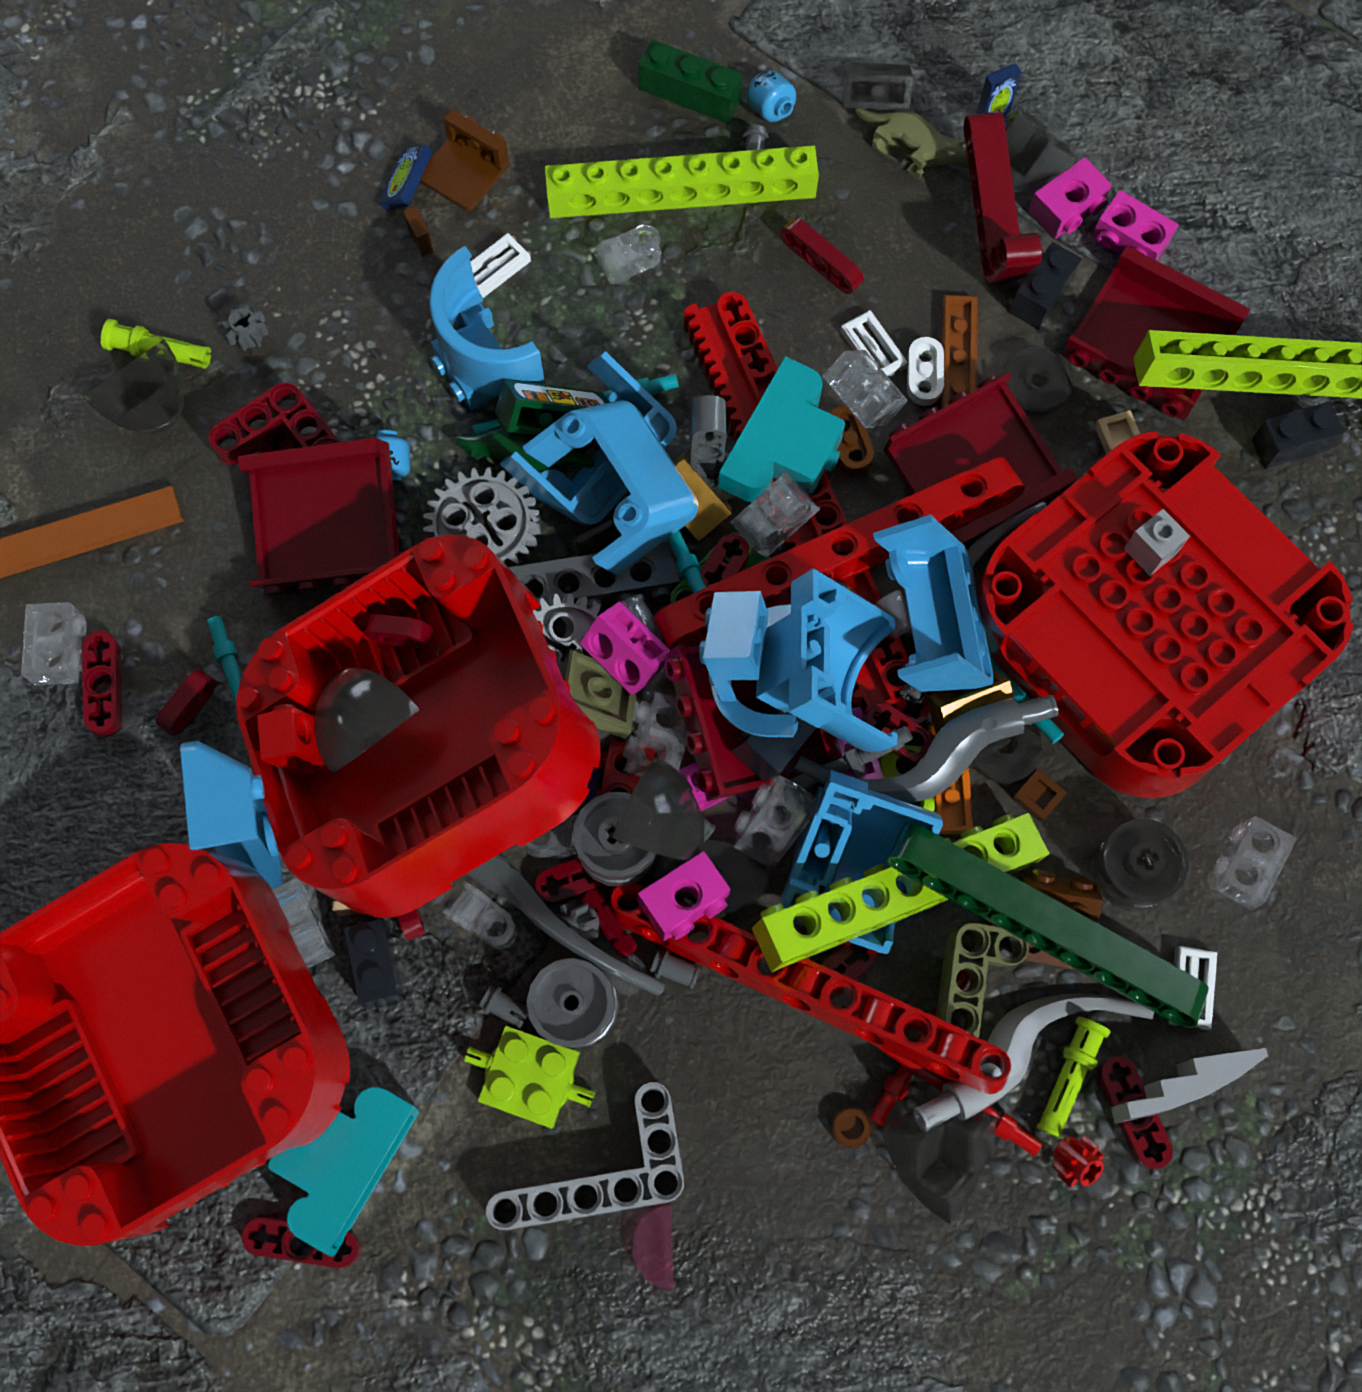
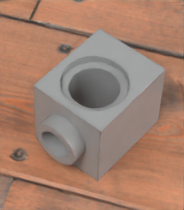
M1162 509L1134 532L1124 550L1151 576L1178 554L1190 535Z

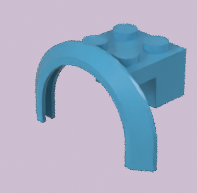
M761 591L714 592L712 608H707L705 614L707 637L706 641H701L699 656L701 664H705L708 669L709 682L717 707L732 725L746 733L761 737H794L798 730V721H796L795 715H771L755 712L742 705L736 699L731 686V680L759 679L766 628L791 613V605L766 608Z

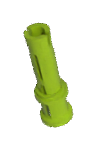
M108 319L102 328L101 346L103 349L110 351L113 348L125 350L135 357L144 356L145 354L203 369H206L210 364V347L151 334L145 327L138 325L135 328L119 325L117 320Z
M1077 1017L1075 1023L1078 1027L1072 1042L1062 1052L1064 1054L1063 1058L1066 1061L1052 1090L1042 1118L1036 1127L1038 1130L1057 1139H1060L1062 1136L1061 1133L1087 1071H1092L1097 1066L1098 1061L1095 1058L1103 1038H1108L1111 1032L1103 1025L1084 1017Z

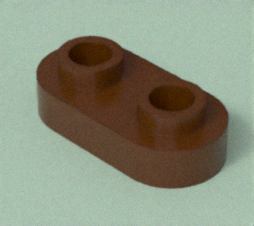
M838 406L831 410L830 414L844 420L845 425L849 428V430L843 432L842 441L837 451L841 452L838 463L847 473L861 474L867 471L872 464L874 456L872 443L860 413L850 406ZM857 455L861 460L855 462L849 456Z

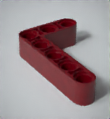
M1001 111L967 115L964 118L963 130L984 280L987 284L1022 279L1041 263L1042 246L1038 233L1020 235L1003 114Z
M288 382L273 386L217 423L209 433V442L217 459L227 465L237 464L238 456L255 453L284 432H287L298 448L338 443L339 440L301 391L294 384ZM283 401H295V404L290 408L283 409L279 407ZM263 419L266 421L260 428L250 427L251 423L255 420ZM306 427L316 428L312 435L304 436L300 434ZM227 439L236 440L235 444L230 448L223 449L220 447L221 443Z

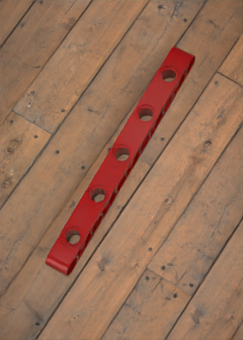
M995 458L667 605L656 613L653 622L670 651L679 644H684V648L700 645L701 641H706L707 637L705 614L703 613L706 612L707 608H712L714 592L761 591L766 608L790 605L791 582L813 568L838 583L889 559V552L874 540L873 533L930 514L950 532L1015 501L1024 492L1025 485L1006 458ZM837 552H845V553H847L848 555H839V554H836V553H837ZM773 581H780L783 584L773 585L770 583Z
M633 883L628 886H617L612 892L611 904L614 914L626 929L644 936L649 941L938 1075L968 1085L982 1093H997L1007 1083L1012 1066L1008 1054L1001 1048L975 1037L962 1028L807 958L778 969L774 974H763L759 971V968L767 964V961L755 935L716 917L708 918L706 914L693 922L695 927L685 936L677 940L671 936L663 941L639 905L633 910L628 911L621 908L627 901L638 902V893L644 890L645 887ZM676 900V902L682 907H691L683 902ZM695 932H704L708 935L702 942H694L689 939ZM836 996H845L851 1001V1004L846 1008H838L831 1003V1000ZM910 1029H916L924 1034L925 1039L921 1042H912L906 1038L904 1033ZM987 1063L994 1064L1000 1069L1001 1075L993 1078L988 1077L982 1072L980 1066Z

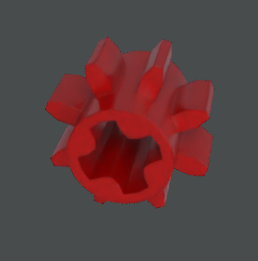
M1086 1135L1080 1141L1074 1136L1067 1137L1056 1146L1053 1153L1055 1163L1052 1167L1058 1172L1057 1176L1069 1187L1072 1188L1077 1181L1082 1186H1089L1095 1183L1103 1172L1104 1165L1101 1160L1104 1158V1155L1098 1151L1099 1146Z

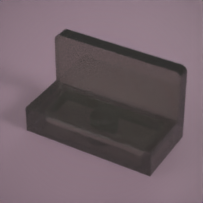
M626 494L599 523L585 526L571 521L563 525L564 533L578 556L594 554L622 536L614 523V511L617 505L627 497Z

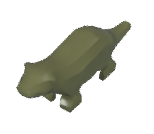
M861 106L855 107V113L861 119L877 128L873 135V149L883 156L888 154V147L900 149L904 155L913 160V164L910 165L907 172L917 180H920L923 175V168L943 164L968 167L965 140H956L942 135L921 115L904 111L875 113Z

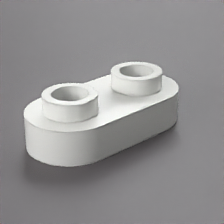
M921 337L916 339L909 349L907 357V393L914 403L928 406L936 403L943 391L944 350L936 339ZM919 357H928L930 361L924 362ZM926 387L930 390V392H921L919 388Z

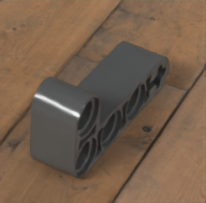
M705 395L694 399L691 411L689 445H667L665 448L672 461H675L680 455L685 453L689 458V464L712 490L718 488L719 472L724 461L727 437L725 400L714 395Z

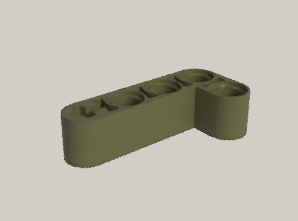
M968 923L952 928L945 942L936 1017L951 1023L952 1013L958 1009L965 1017V1024L962 1029L979 1038L988 965L1005 967L1023 962L1029 951L1028 943L996 926ZM965 931L969 932L975 940V946L971 952L966 951L961 944V937ZM1003 938L1007 939L1012 946V953L1008 959L1002 956L999 951V944ZM960 970L965 971L970 978V985L966 991H962L956 983V976Z

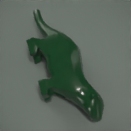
M499 418L498 422L501 425L480 433L461 434L456 439V444L470 457H493L503 461L516 451L539 473L564 465L576 464L587 468H593L595 465L594 461L578 453L569 452L552 466L547 467L527 454L523 449V446L537 435L507 432Z

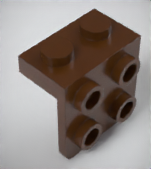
M451 109L443 118L448 139L429 160L420 182L464 210L471 211L510 166L507 145L504 138L497 132L488 131L478 125L472 117L461 115Z
M1033 869L1032 872L1021 870L1020 881L1092 921L1099 922L1103 898L1097 884H1094L1092 880L1082 876H1071L1070 879L1056 877L1054 873L1044 869ZM1028 943L1029 951L1024 960L1076 970Z

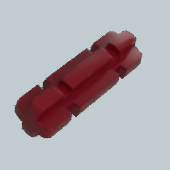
M597 888L587 892L581 898L582 904L587 903L588 906L595 910L599 918V929L609 943H614L613 949L622 959L633 954L637 950V943L630 934L627 935L625 933L626 927L617 919L609 904L605 905L606 899Z

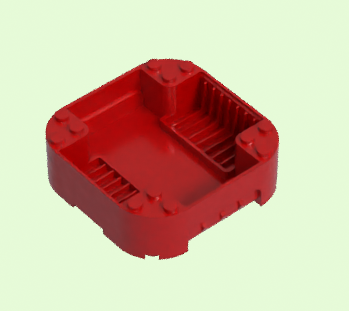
M1158 431L1147 432L1131 437L1116 446L1093 465L1083 477L1038 514L1035 513L1000 543L994 551L977 587L990 657L1031 700L1053 695L1059 714L1050 719L1064 733L1060 740L1104 784L1118 792L1139 798L1155 799L1172 796L1183 792L1198 782L1342 653L1350 639L1354 622H1351L1350 604L1353 602L1351 592L1338 568L1329 561L1319 569L1214 467L1221 454L1207 443L1183 433H1179L1176 437L1158 435ZM1164 509L1190 537L1177 555L1149 576L1124 548L1138 528Z
M443 535L427 538L282 627L271 637L263 640L248 663L240 681L236 696L237 718L254 774L261 775L265 792L263 802L283 862L290 872L302 882L356 912L368 914L375 918L401 916L423 906L453 888L451 884L453 881L514 845L519 847L526 845L561 824L584 801L590 791L586 786L593 768H599L601 750L596 725L578 707L570 694L568 681L564 680L556 663V654L554 650H550L543 635L542 623L540 620L537 621L533 613L535 609L541 606L538 599L480 541L463 535ZM382 614L408 617L431 625L434 631L429 647L427 649L391 646L367 638L364 635V630L369 615ZM292 704L297 709L313 714L316 718L331 724L335 769L300 777L261 761L257 715L271 712L272 708L277 705Z
M165 843L153 845L128 856L0 933V1158L22 1209L33 1224L51 1238L71 1245L93 1246L161 1231L169 1227L167 1222L169 1217L185 1208H190L198 1200L220 1187H226L232 1180L256 1166L260 1167L268 1159L287 1149L310 1144L322 1135L337 1117L342 1107L339 1104L344 1093L345 1084L349 1083L350 1059L346 1041L325 997H321L288 930L291 927L274 892L264 877L250 865L205 849L191 851L189 845Z

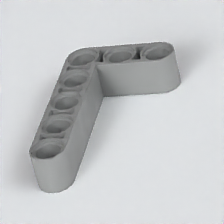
M649 1082L641 1086L635 1096V1107L645 1167L498 1193L489 1200L486 1206L488 1222L499 1230H514L663 1204L676 1200L683 1191L684 1177L671 1097L668 1090L657 1082ZM650 1091L659 1092L665 1100L663 1108L656 1113H649L642 1107V1099ZM657 1131L667 1133L671 1139L670 1148L662 1154H656L648 1147L649 1137ZM671 1172L676 1176L678 1186L673 1194L661 1195L656 1191L654 1181L660 1173ZM625 1178L634 1180L638 1187L636 1197L628 1203L619 1201L615 1195L617 1183ZM590 1185L597 1192V1202L590 1209H581L575 1200L576 1192L580 1187ZM550 1192L556 1197L557 1208L552 1215L544 1217L537 1212L536 1200L542 1193ZM510 1199L515 1203L517 1213L511 1222L504 1224L497 1218L496 1208L502 1200Z

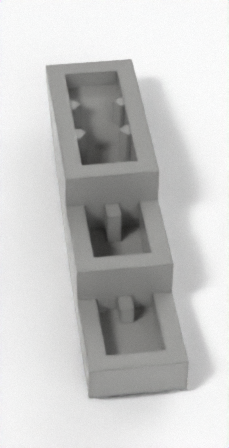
M1266 1048L1193 1058L1177 1064L1178 1078L1159 1080L1144 1086L1147 1099L1126 1102L1111 1107L1114 1123L1152 1116L1203 1098L1240 1078L1268 1056Z

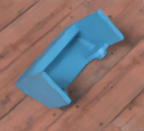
M605 351L594 359L587 368L612 391L607 397L609 402L628 401L640 411L665 449L676 435L677 426L675 419ZM601 448L591 458L595 463L594 467H583L571 481L558 470L549 469L539 473L516 451L500 463L519 483L527 486L529 492L541 503L585 526L594 525L602 521L628 491Z
M624 400L572 410L523 446L527 454L550 467L574 448H581L593 439H596L630 492V495L623 499L614 511V523L622 536L592 557L597 565L615 575L624 571L692 521L698 511L696 496L640 411L633 404Z
M931 514L873 533L874 540L889 552V559H886V569L892 581L897 580L905 589L916 653L909 656V663L905 664V668L897 670L898 677L920 692L978 689L992 685L994 682L993 669L972 563L965 546Z
M200 741L181 743L180 753L189 847L191 851L216 846V853L240 860L254 868L264 877L275 895L284 893L280 853L263 802L265 792L261 775H254L250 767Z

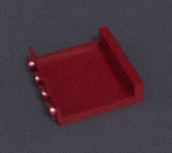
M1127 245L1073 336H1070L1062 357L1068 359L1074 366L1085 368L1098 375L1104 382L1123 388L1130 392L1134 398L1153 404L1166 415L1185 421L1203 390L1139 386L1133 357L1149 330L1236 335L1251 309Z
M1010 372L999 378L996 375L988 377L978 385L979 389L970 394L967 391L957 394L949 400V405L941 410H938L937 407L929 409L919 417V422L910 427L907 423L898 426L889 433L890 438L883 449L911 495L995 458L1004 457L1007 459L1024 483L1025 490L1019 498L1010 504L950 531L965 547L1013 515L1042 501L1046 503L1062 494L1078 479L1071 467L1064 471L1061 470L1007 386L1012 378Z
M375 437L238 456L239 471L249 474L259 580L249 581L250 587L264 589V595H276L286 593V587L298 586L299 591L320 589V583L332 582L334 587L350 586L354 583V579L363 578L399 555L388 442Z
M679 644L666 654V673L668 678L674 682L677 693L676 709L679 716L684 718L688 732L686 734L687 748L695 757L698 768L696 773L697 783L700 790L705 792L707 801L787 781L802 773L794 769L800 755L820 765L842 757L837 737L816 727L781 773L763 782L731 752L739 742L736 734L740 729L732 725L722 715L716 705L709 682L708 669L700 661V645L684 648V644ZM731 680V686L736 699L745 707L761 713L757 710L763 702L756 698L757 680Z

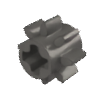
M245 305L244 308L231 309L228 321H222L226 332H228L226 338L230 345L238 342L243 351H246L247 348L261 347L260 342L263 336L269 335V331L264 324L265 318L262 312L257 311L253 314L248 305Z
M574 899L561 905L560 911L553 913L588 942L591 943V940L599 936L597 933L599 927L598 915L587 903L578 907Z

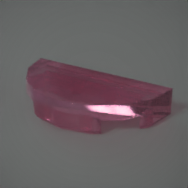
M671 1205L654 1209L642 1219L634 1232L632 1252L635 1265L646 1280L659 1288L674 1290Z

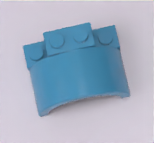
M463 246L443 263L432 283L429 304L437 339L431 341L434 356L430 359L440 376L446 374L451 381L448 386L458 402L464 400L472 411L492 398L500 396L504 379L545 384L541 355L533 341L516 348L502 349L490 332L489 328L494 326L492 313L489 308L484 309L480 304L484 300L475 284L470 261L472 255L467 247Z
M814 568L791 582V613L766 628L759 679L756 685V698L784 713L789 711V713L830 733L859 750L878 752L897 746L896 732L885 734L853 716L851 707L852 693L859 671L872 650L886 636L895 631V619Z
M830 770L824 788L819 786L794 848L791 873L779 904H782L784 909L796 905L795 899L810 891L817 890L818 895H820V885L823 886L821 894L831 891L829 888L831 884L846 877H851L853 882L864 878L863 872L879 864H884L886 869L890 868L891 866L887 860L902 826L907 823L915 824L939 835L943 825L941 815L869 790L868 782ZM896 880L898 889L903 892L905 885ZM862 893L864 902L868 906L874 907L873 899L869 895ZM828 907L830 916L834 920L841 921L840 913L835 908ZM793 920V923L805 927L802 922ZM895 922L848 942L888 954L893 944Z

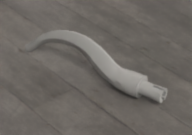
M1059 994L1027 1002L1008 1012L995 1026L987 1041L1004 1050L1010 1057L1012 1066L1004 1088L997 1093L986 1094L968 1085L951 1080L943 1085V1093L940 1096L914 1108L913 1115L916 1123L922 1131L927 1132L929 1129L954 1116L960 1120H966L1001 1099L1020 1083L1027 1072L1032 1046L1038 1033L1046 1025L1057 1019L1091 1010H1105L1153 1019L1154 1012L1130 999L1097 994ZM987 1063L980 1066L982 1072L988 1077L993 1078L1001 1075L1000 1069L994 1064Z

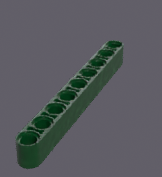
M908 823L902 826L887 860L892 868L1165 1019L1185 1027H1195L1198 1024L1209 991V987L1204 982L926 828Z

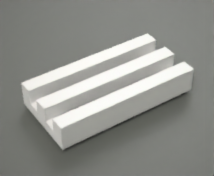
M509 233L471 261L473 274L488 264L485 270L474 277L475 284L483 298L531 261L530 254ZM508 247L512 248L499 259L496 258L495 260H493L495 257H497L499 254L505 251Z
M871 310L841 326V334L877 384L883 382L886 376L890 378L895 375L897 370L902 371L907 368V360ZM864 322H866V324L871 329L873 334L876 336L878 341L881 343L883 348L894 361L893 363H889L887 358L879 349V346L876 343V341L873 338H871L869 333L866 331V329L862 325ZM853 329H855V331L857 332V334L860 336V338H861L862 341L865 343V345L867 346V348L870 350V352L872 353V355L875 357V359L877 360V362L880 364V366L882 367V369H881V368L879 367V365L876 363V361L874 360V358L871 356V354H870L869 351L866 349V347H865L864 344L861 342V340H860L859 337L856 335V333L854 332Z
M1178 946L1175 948L1174 966L1185 971L1186 956H1189L1188 974L1197 979L1199 959H1205L1203 982L1209 987V991L1201 1012V1018L1195 1028L1209 1031L1212 1028L1217 952ZM1169 1021V1024H1170V1025H1176V1026L1178 1025V1024H1175V1023Z

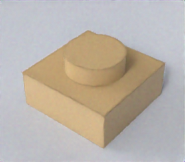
M1131 410L1098 419L1095 424V429L1106 455L1123 441L1141 434Z

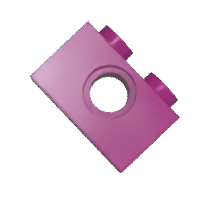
M1084 157L1035 192L1028 213L1055 240L1065 232L1070 234L1075 231L1088 215L1095 216L1100 213L1108 203L1107 196L1112 184Z
M705 851L640 891L638 893V904L663 941L671 936L677 940L688 934L695 927L694 921L705 914L708 918H712L727 907L725 901L729 899L731 889ZM689 892L696 897L697 902L691 907H682L676 902L675 897L679 893Z

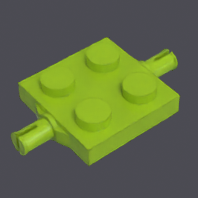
M506 1025L499 1045L492 1054L472 1046L467 1051L469 1054L480 1057L481 1060L466 1055L465 1063L486 1069L485 1083L478 1099L480 1103L551 1129L554 1128L560 1109L568 1099L589 1108L593 1100L581 1097L578 1094L594 1098L595 1091L574 1084V1069L580 1055L579 1051L552 1044L546 1039Z

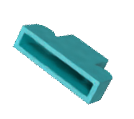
M785 356L719 472L718 488L747 502L756 503L765 500L769 496L773 477L807 494H811L815 491L826 470L832 472L841 453L837 449L842 441L845 422L818 408L823 386L822 378L818 372Z
M379 1087L368 1088L357 1097L354 1104V1113L356 1114L354 1119L339 1112L333 1123L316 1140L308 1145L287 1149L273 1156L268 1164L272 1172L308 1193L306 1198L303 1197L297 1200L289 1209L287 1224L290 1231L297 1238L332 1257L336 1255L345 1239L346 1233L352 1228L420 1113L410 1103Z

